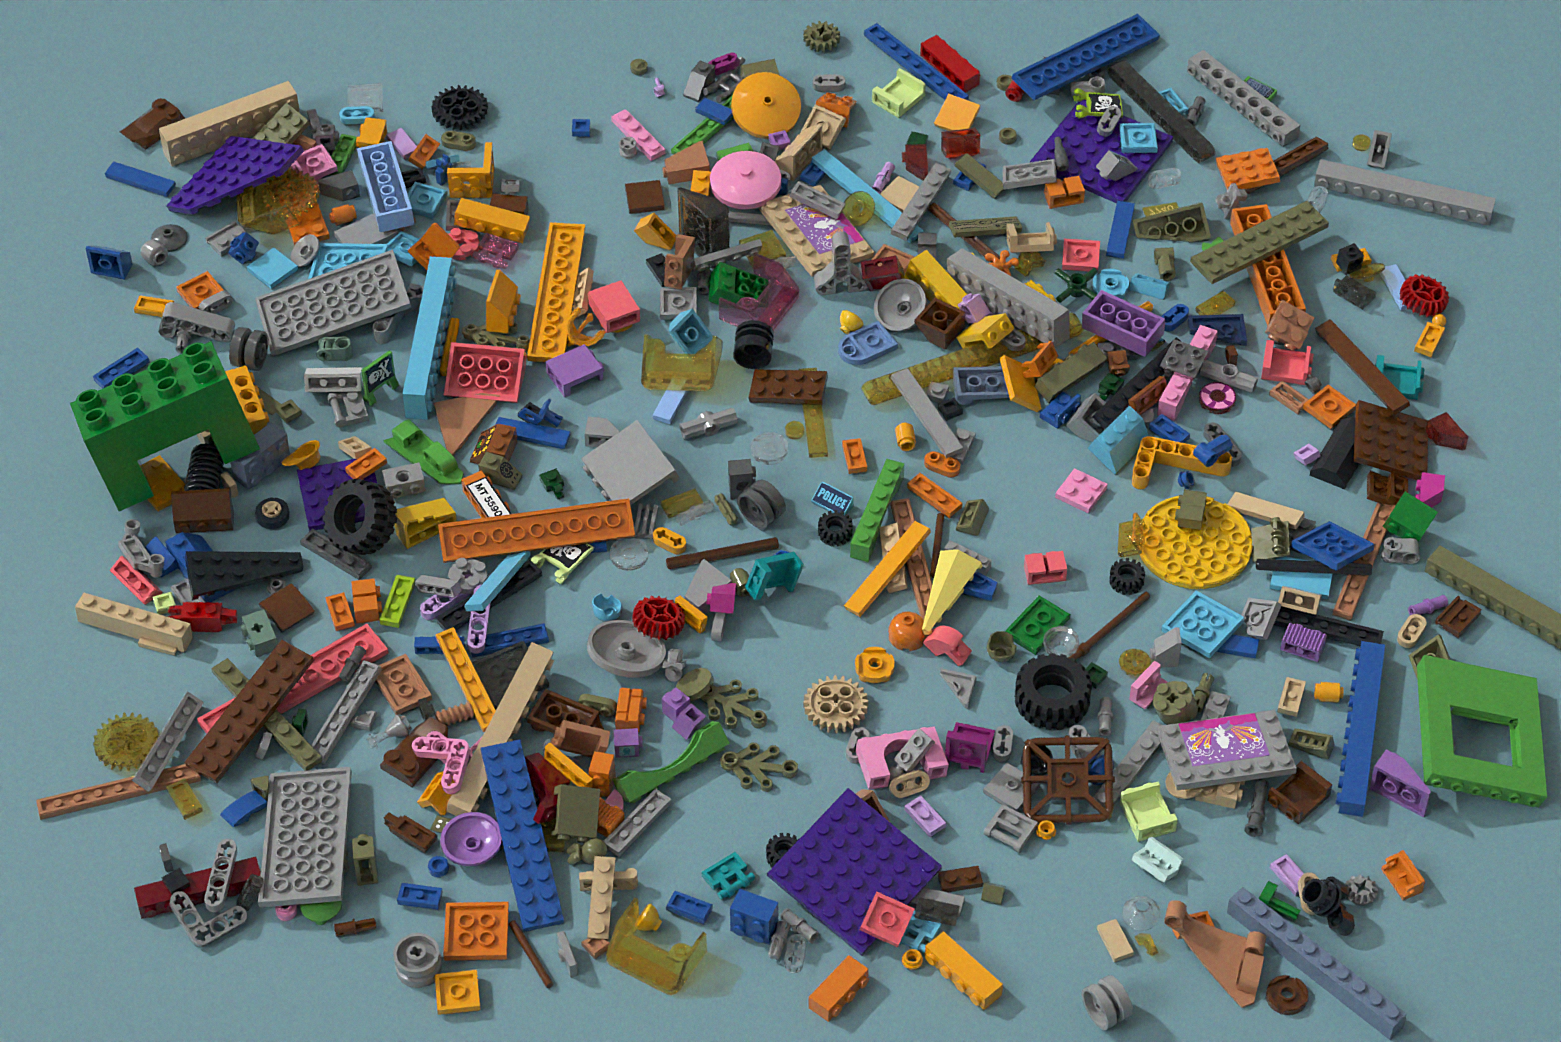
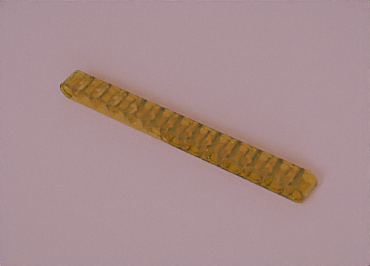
M1069 313V339L1079 336L1084 331L1082 323L1075 313ZM1020 329L1017 331L1025 337V347L1020 351H1012L1001 342L988 349L986 344L982 342L908 367V369L923 389L929 387L931 381L941 383L953 379L954 367H988L1000 363V358L1003 355L1015 358L1038 350L1037 346L1043 342ZM899 371L869 380L862 385L861 390L871 405L903 396L891 379V375Z

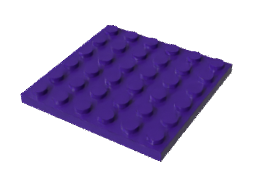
M1086 99L1079 101L1030 162L1055 159L1054 139L1060 137L1067 153L1069 168L1066 171H1059L1056 168V178L1064 181V178L1079 176L1086 191L1116 204L1117 201L1126 202L1171 145L1173 136L1155 129L1157 152L1122 153L1119 125L1140 122L1123 115V118H1120L1110 136H1101L1097 132V127L1102 116L1088 115L1083 118H1077L1075 112L1081 111H1077L1076 106L1083 105L1087 108ZM1106 124L1105 127H1103V129L1106 130V128H1108L1109 125ZM1108 150L1128 158L1138 169L1114 181L1112 179H1104L1099 174L1100 171L1096 166Z
M847 788L769 870L767 876L862 956L877 940L876 937L860 931V927L876 892L909 905L942 869V865L852 790Z

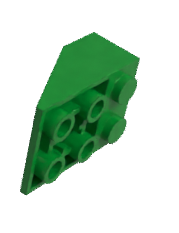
M719 262L711 272L708 301L723 307H767L768 279L723 262Z

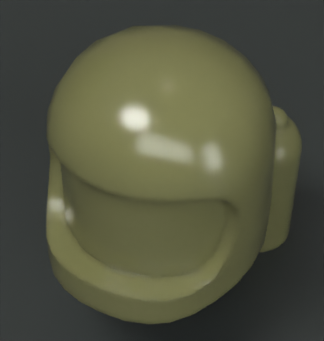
M596 838L585 842L582 846L579 843H574L567 848V853L570 855L567 861L570 865L580 860L588 864H594L595 856H606L607 846L602 840Z

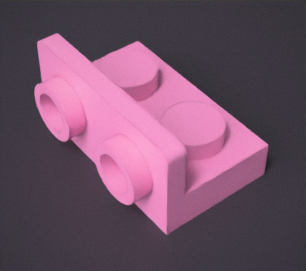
M1154 661L1131 685L1129 700L1143 709H1147L1153 702L1157 686L1161 683H1168L1161 678V664Z

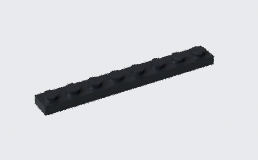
M1172 342L1092 416L1104 429L1129 407L1128 400L1156 378L1165 374L1164 368L1160 367V364Z

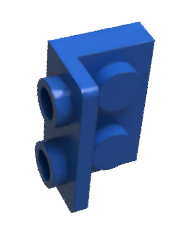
M1065 392L1060 393L1040 412V418L1058 429L1077 411L1081 405V395L1077 394L1073 398Z

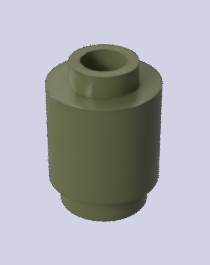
M736 568L730 573L732 583H736L735 592L740 597L749 596L750 594L745 588L749 574L742 568Z

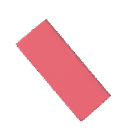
M122 555L110 569L145 605L152 601L154 596L163 593L140 569L134 570L127 558Z

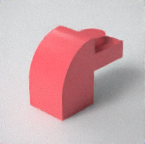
M939 626L932 629L931 635H928L923 642L935 656L946 653L957 666L963 665L972 652L961 640L963 635L956 629L948 626Z

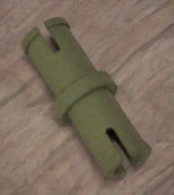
M1208 673L1202 674L1199 686L1194 690V698L1198 704L1197 713L1202 712L1204 703L1210 696L1209 690L1214 677L1210 674L1207 680Z

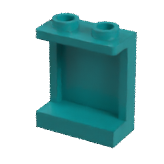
M1377 355L1375 366L1406 399L1418 400V395L1423 392L1424 382L1420 381V379L1424 378L1425 368H1421L1422 361L1418 360L1416 367L1384 363V355Z
M795 552L756 559L745 588L754 600H760L765 589L785 586L788 592H793L804 564Z

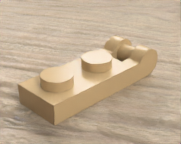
M628 868L626 871L615 872L613 890H633L637 888V870ZM593 871L579 872L580 891L592 890Z

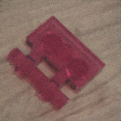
M486 233L478 244V249L481 252L474 251L473 258L478 259L481 263L487 262L492 264L495 268L501 267L506 269L508 262L503 261V259L511 261L518 251L519 245Z

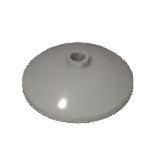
M909 279L891 281L880 290L875 299L874 313L876 319L884 328L894 332L906 331L916 325L914 320L927 306L925 292L920 285Z

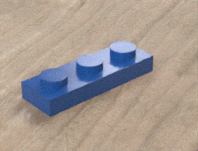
M137 347L93 375V379L103 389L112 385L113 380L118 376L127 373L132 374L150 363L149 357Z

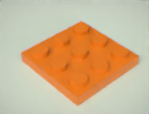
M1259 148L1253 151L1216 158L1217 167L1227 190L1231 183H1236L1238 189H1249L1280 182L1279 173L1268 148Z
M509 902L446 903L444 961L507 960Z

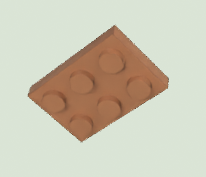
M406 654L379 665L382 671L375 682L395 715L402 714L432 700L431 693Z

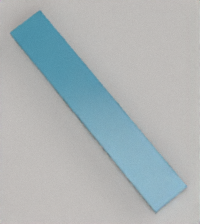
M530 551L508 554L464 605L466 611H484L530 557Z

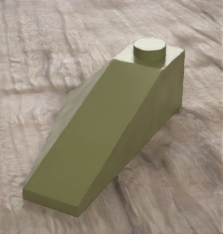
M1203 202L1133 220L1137 238L1188 242L1211 238Z

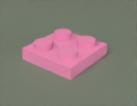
M1074 468L1055 493V498L1089 513L1106 491L1107 483Z

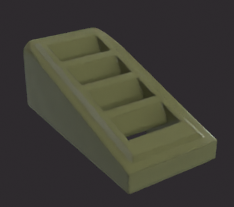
M1294 728L1288 742L1290 747L1324 759H1329L1335 745L1333 735ZM1301 736L1302 740L1301 742H1298V739Z

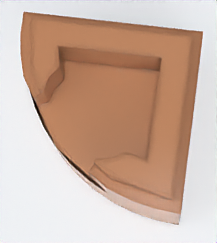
M588 938L581 942L582 947L594 959L611 948V943L605 939Z

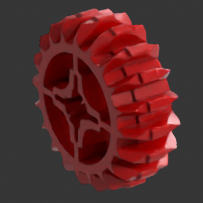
M1417 274L1409 276L1403 282L1399 293L1400 300L1403 301L1402 305L1407 306V310H1412L1413 313H1418L1419 316L1424 315L1426 318L1429 315L1433 317L1436 314H1441L1449 302V292L1446 291L1445 286H1442V282H1437L1436 278L1432 279L1430 276L1425 277L1423 274L1420 276Z
M652 595L650 598L644 597L643 600L638 601L633 610L632 622L634 627L638 629V632H643L644 636H650L651 639L657 638L659 641L660 638H663L667 641L668 638L673 639L675 635H679L682 628H684L685 614L683 608H680L678 603L674 604V600H667V597L660 598L659 595L657 598H654Z

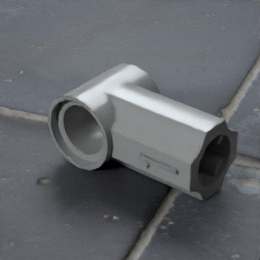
M1093 77L1090 81L1071 82V97L1079 95L1074 94L1076 88L1085 92L1105 93L1104 79Z

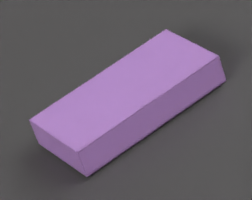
M402 128L386 134L387 140L392 142L393 147L404 160L409 158L417 147Z
M1286 854L1270 863V869L1294 896L1299 895L1298 880L1304 873Z

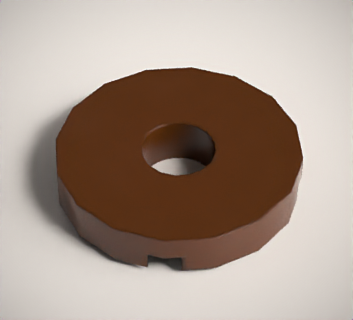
M1289 975L1275 977L1268 984L1266 1000L1274 1011L1283 1015H1293L1305 1008L1309 992L1306 985L1296 977L1294 979ZM1290 992L1293 996L1285 998L1281 993Z

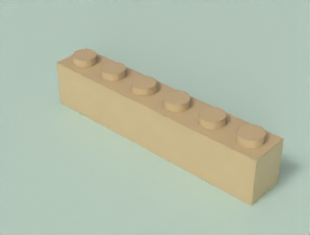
M83 593L75 605L78 622L136 639L144 637L175 647L180 652H185L193 639L190 623L98 596Z

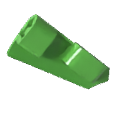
M410 419L403 421L392 429V438L383 440L385 444L412 464L419 462L421 470L440 484H461L464 472L458 468L457 461L453 455L438 441L433 442Z

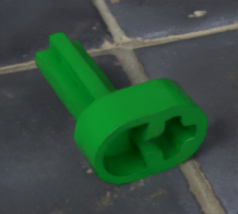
M1268 881L1259 900L1272 910L1296 921L1301 910L1275 898L1274 895L1278 885Z

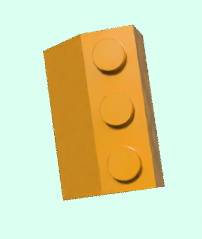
M496 269L486 300V331L508 333L510 326L513 327L514 316L517 315L521 294H518V286L498 269Z

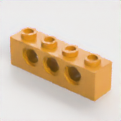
M247 366L225 371L253 434L258 433L267 426L270 420L267 411L263 412L265 407L262 398H258L260 396L258 386L253 385L255 383L253 373L248 371Z

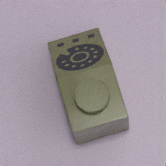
M486 452L478 465L479 471L482 470L485 476H489L492 484L512 490L516 489L522 478V474L508 460L493 453Z

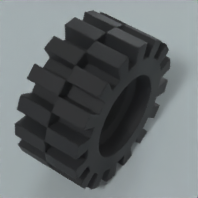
M830 510L828 515L826 513L822 514L818 521V536H820L821 541L824 540L826 545L830 542V546H833V543H836V546H840V543L844 545L846 541H850L853 523L848 514L844 515L843 511L838 513V510H834V513ZM830 526L842 527V529L838 531H833L828 528Z
M1123 558L1119 559V563L1115 561L1114 565L1111 566L1109 577L1112 589L1116 588L1117 593L1122 591L1123 595H1125V592H1128V595H1132V591L1135 594L1138 593V589L1141 590L1142 586H1144L1145 571L1144 567H1141V563L1138 562L1136 564L1135 559H1132L1131 562L1129 558H1126V561H1123ZM1131 574L1135 578L1124 579L1120 577V575Z
M780 833V837L774 835L773 839H769L766 845V859L771 868L783 857L779 856L777 851L780 849H790L799 840L797 836L793 835L790 837V833L783 836V833Z

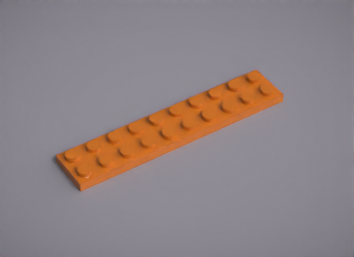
M629 498L438 524L443 563L455 562L459 558L477 559L635 537Z

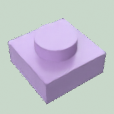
M1310 444L1294 452L1295 459L1305 466L1321 457L1319 450Z

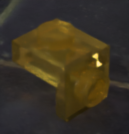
M1021 252L1018 257L1019 265L1017 267L1014 266V268L1024 276H1029L1032 268L1043 267L1046 260L1041 257L1039 252Z

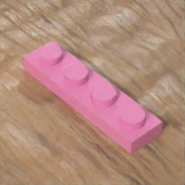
M626 109L611 116L612 122L627 137H632L636 140V147L650 161L665 155V148Z

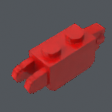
M183 602L182 606L173 605L168 609V613L172 615L168 617L190 623L192 632H220L223 625L237 623L238 619L237 610L224 608L222 603Z

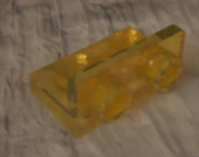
M1133 513L1132 521L1119 523L1118 555L1120 558L1142 553V546L1145 544L1143 536L1145 522L1139 517L1138 513Z

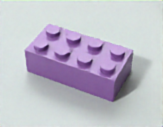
M1101 290L1082 313V328L1146 357L1164 335L1165 319Z

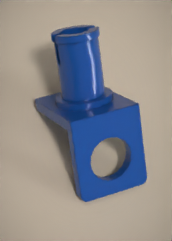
M548 399L542 405L539 414L525 407L518 413L519 417L532 424H538L544 419L558 427L563 419L562 416L549 410L548 406L551 399Z

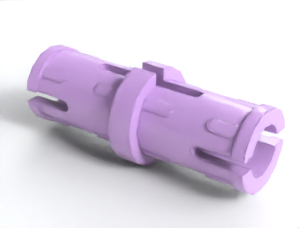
M886 162L882 171L877 174L872 188L879 194L882 193L885 185L889 183L890 176L895 170L894 164Z

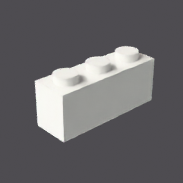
M307 368L304 374L305 392L361 391L363 388L361 370L363 368Z

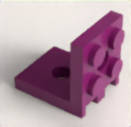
M956 722L954 730H948L946 736L945 756L948 766L951 761L960 763L962 769L968 770L969 766L979 767L980 772L984 773L995 730Z

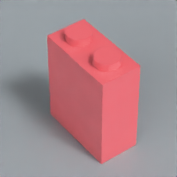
M622 280L588 292L589 306L606 333L640 322V309Z

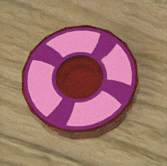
M1222 382L1208 383L1199 392V403L1203 409L1210 410V413L1224 414L1235 406L1236 393L1228 384Z

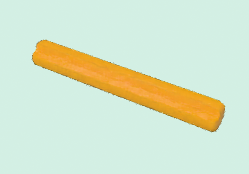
M452 317L449 320L440 366L441 376L447 375L451 342L456 343L460 324L458 318Z

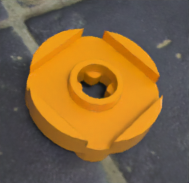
M868 647L863 650V653L856 656L855 671L862 682H887L894 672V658L891 653L889 655L881 647ZM875 662L878 667H872L871 665Z

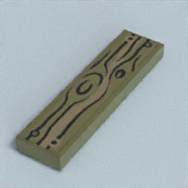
M1017 216L950 221L949 228L954 237L1006 234V224H1014L1016 232L1020 233L1023 227Z

